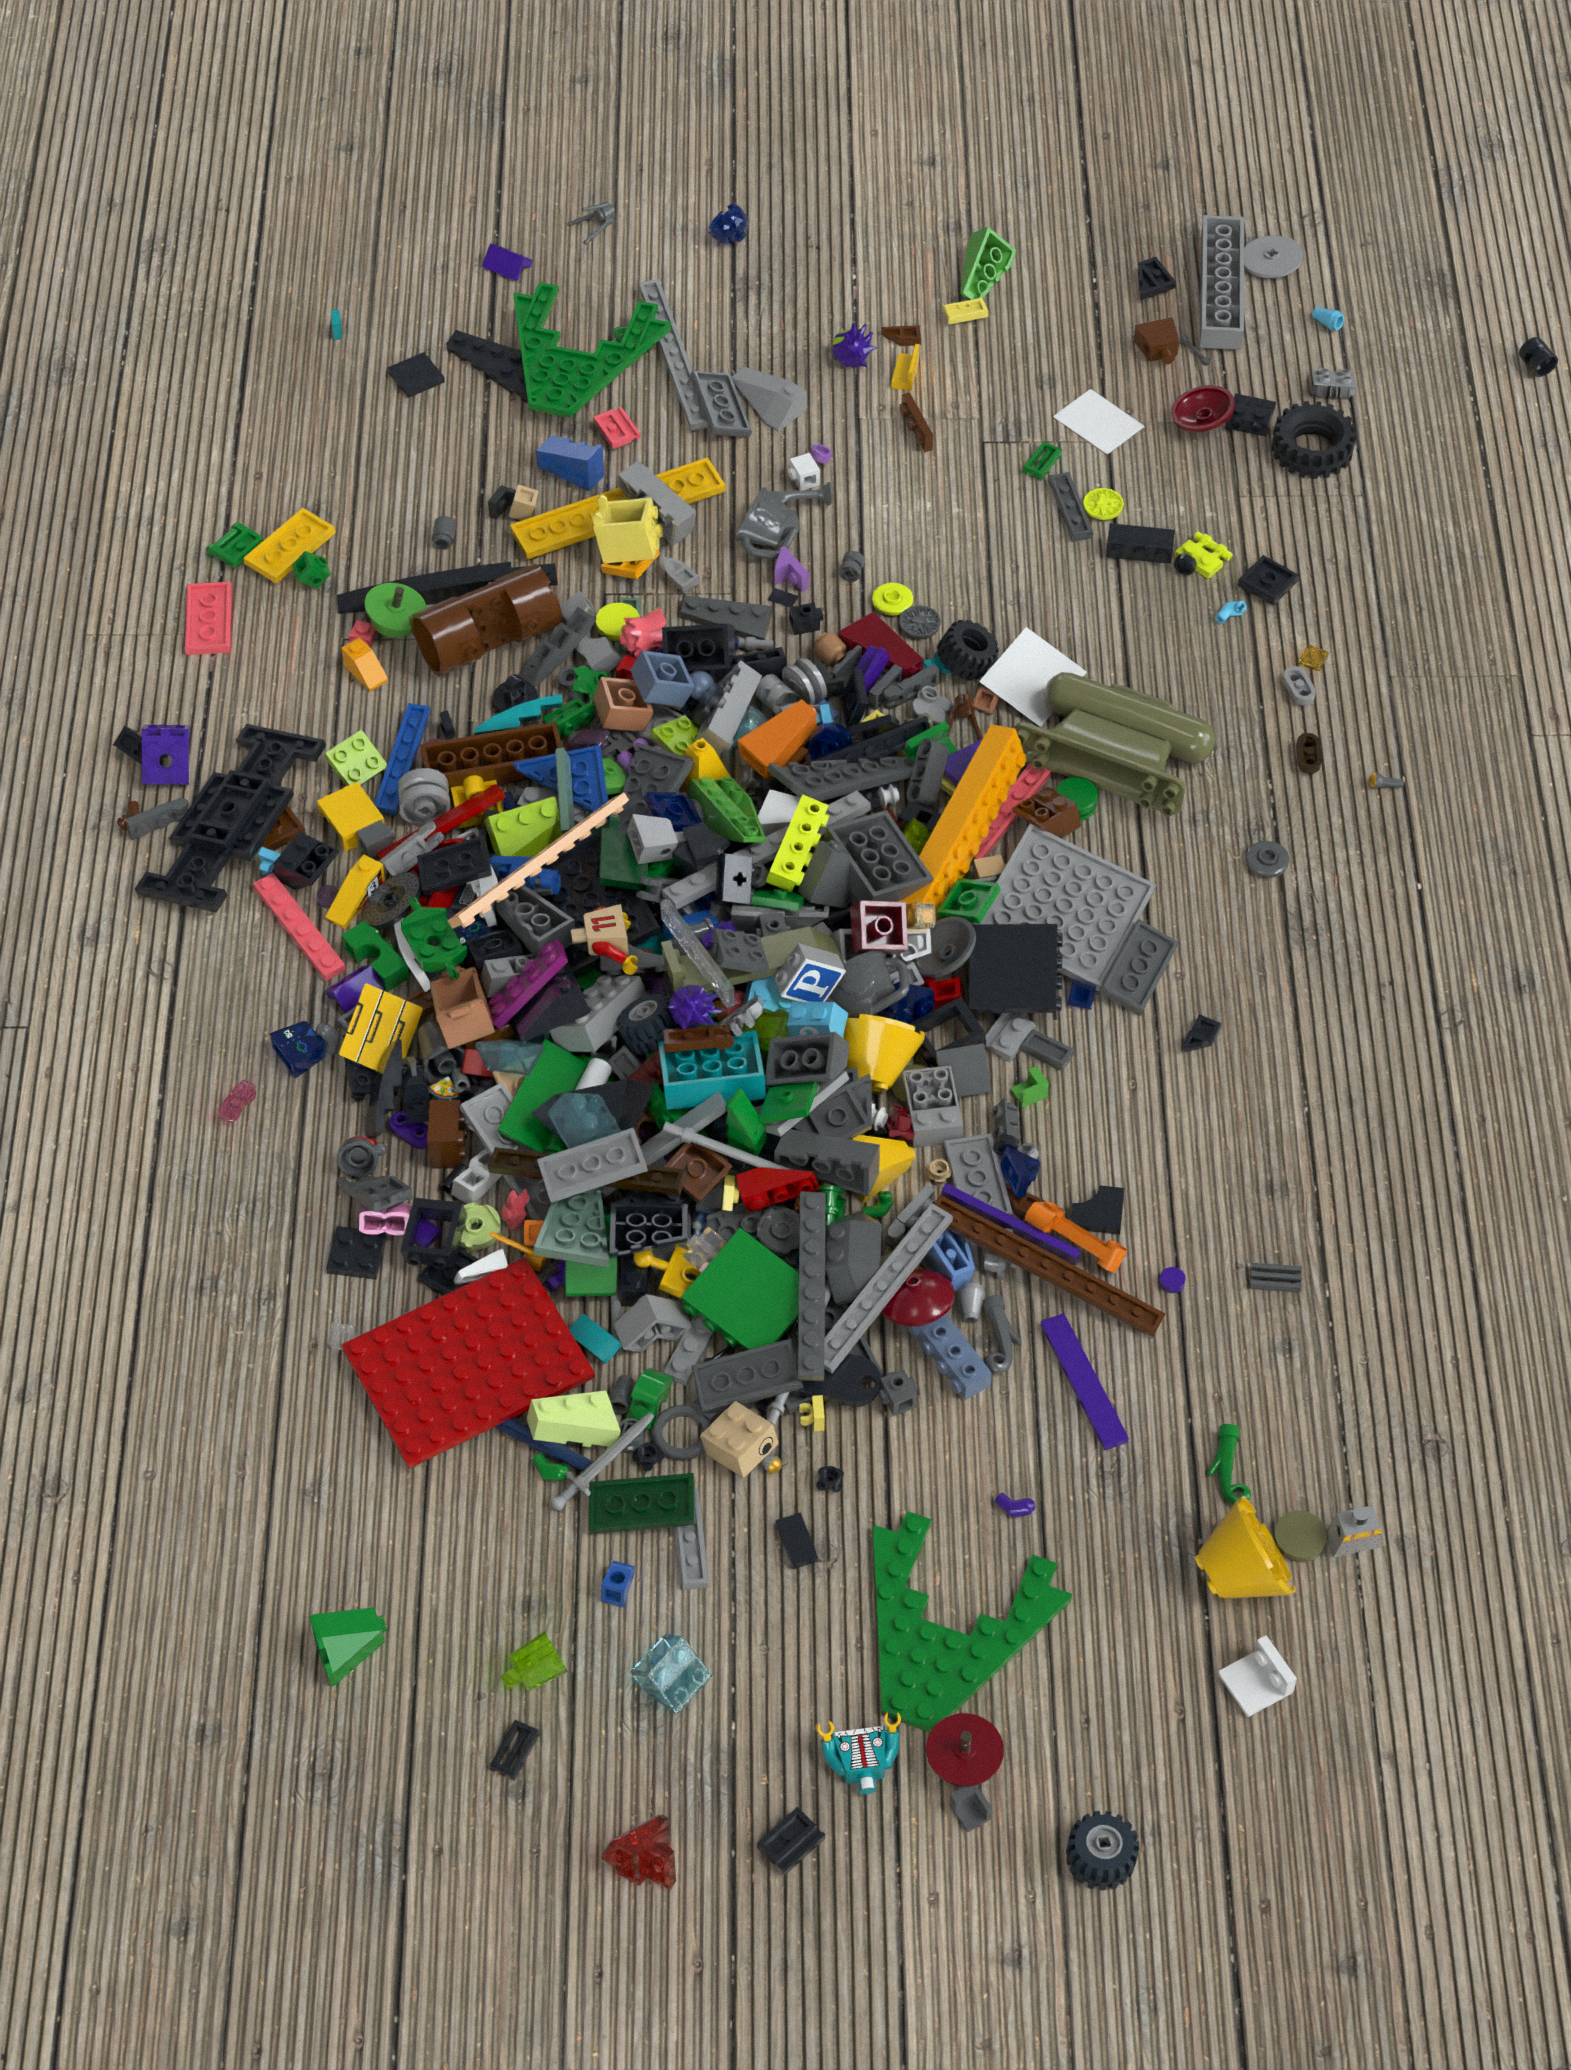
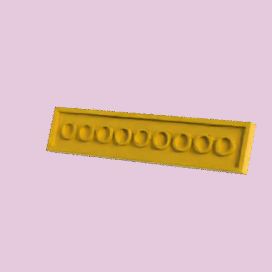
M708 457L655 475L687 504L726 491L725 483ZM616 488L510 524V531L528 560L595 537L592 518L599 510V496H606L608 501L630 499L620 488Z

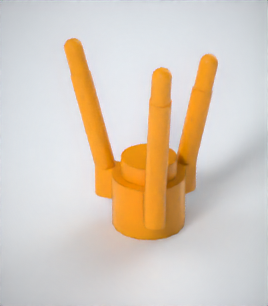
M490 1232L491 1237L525 1252L523 1258L526 1257L534 1272L543 1270L547 1257L534 1255V1249Z

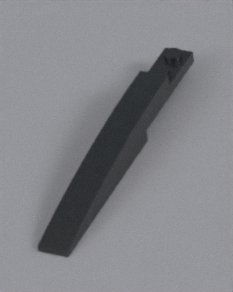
M511 562L494 563L428 573L385 583L406 585L417 591L424 599L426 605H432L452 597L465 595L488 585V583L526 566L512 568ZM555 563L538 565L549 578L551 583L548 585H558ZM377 585L338 594V614L365 612L366 595Z

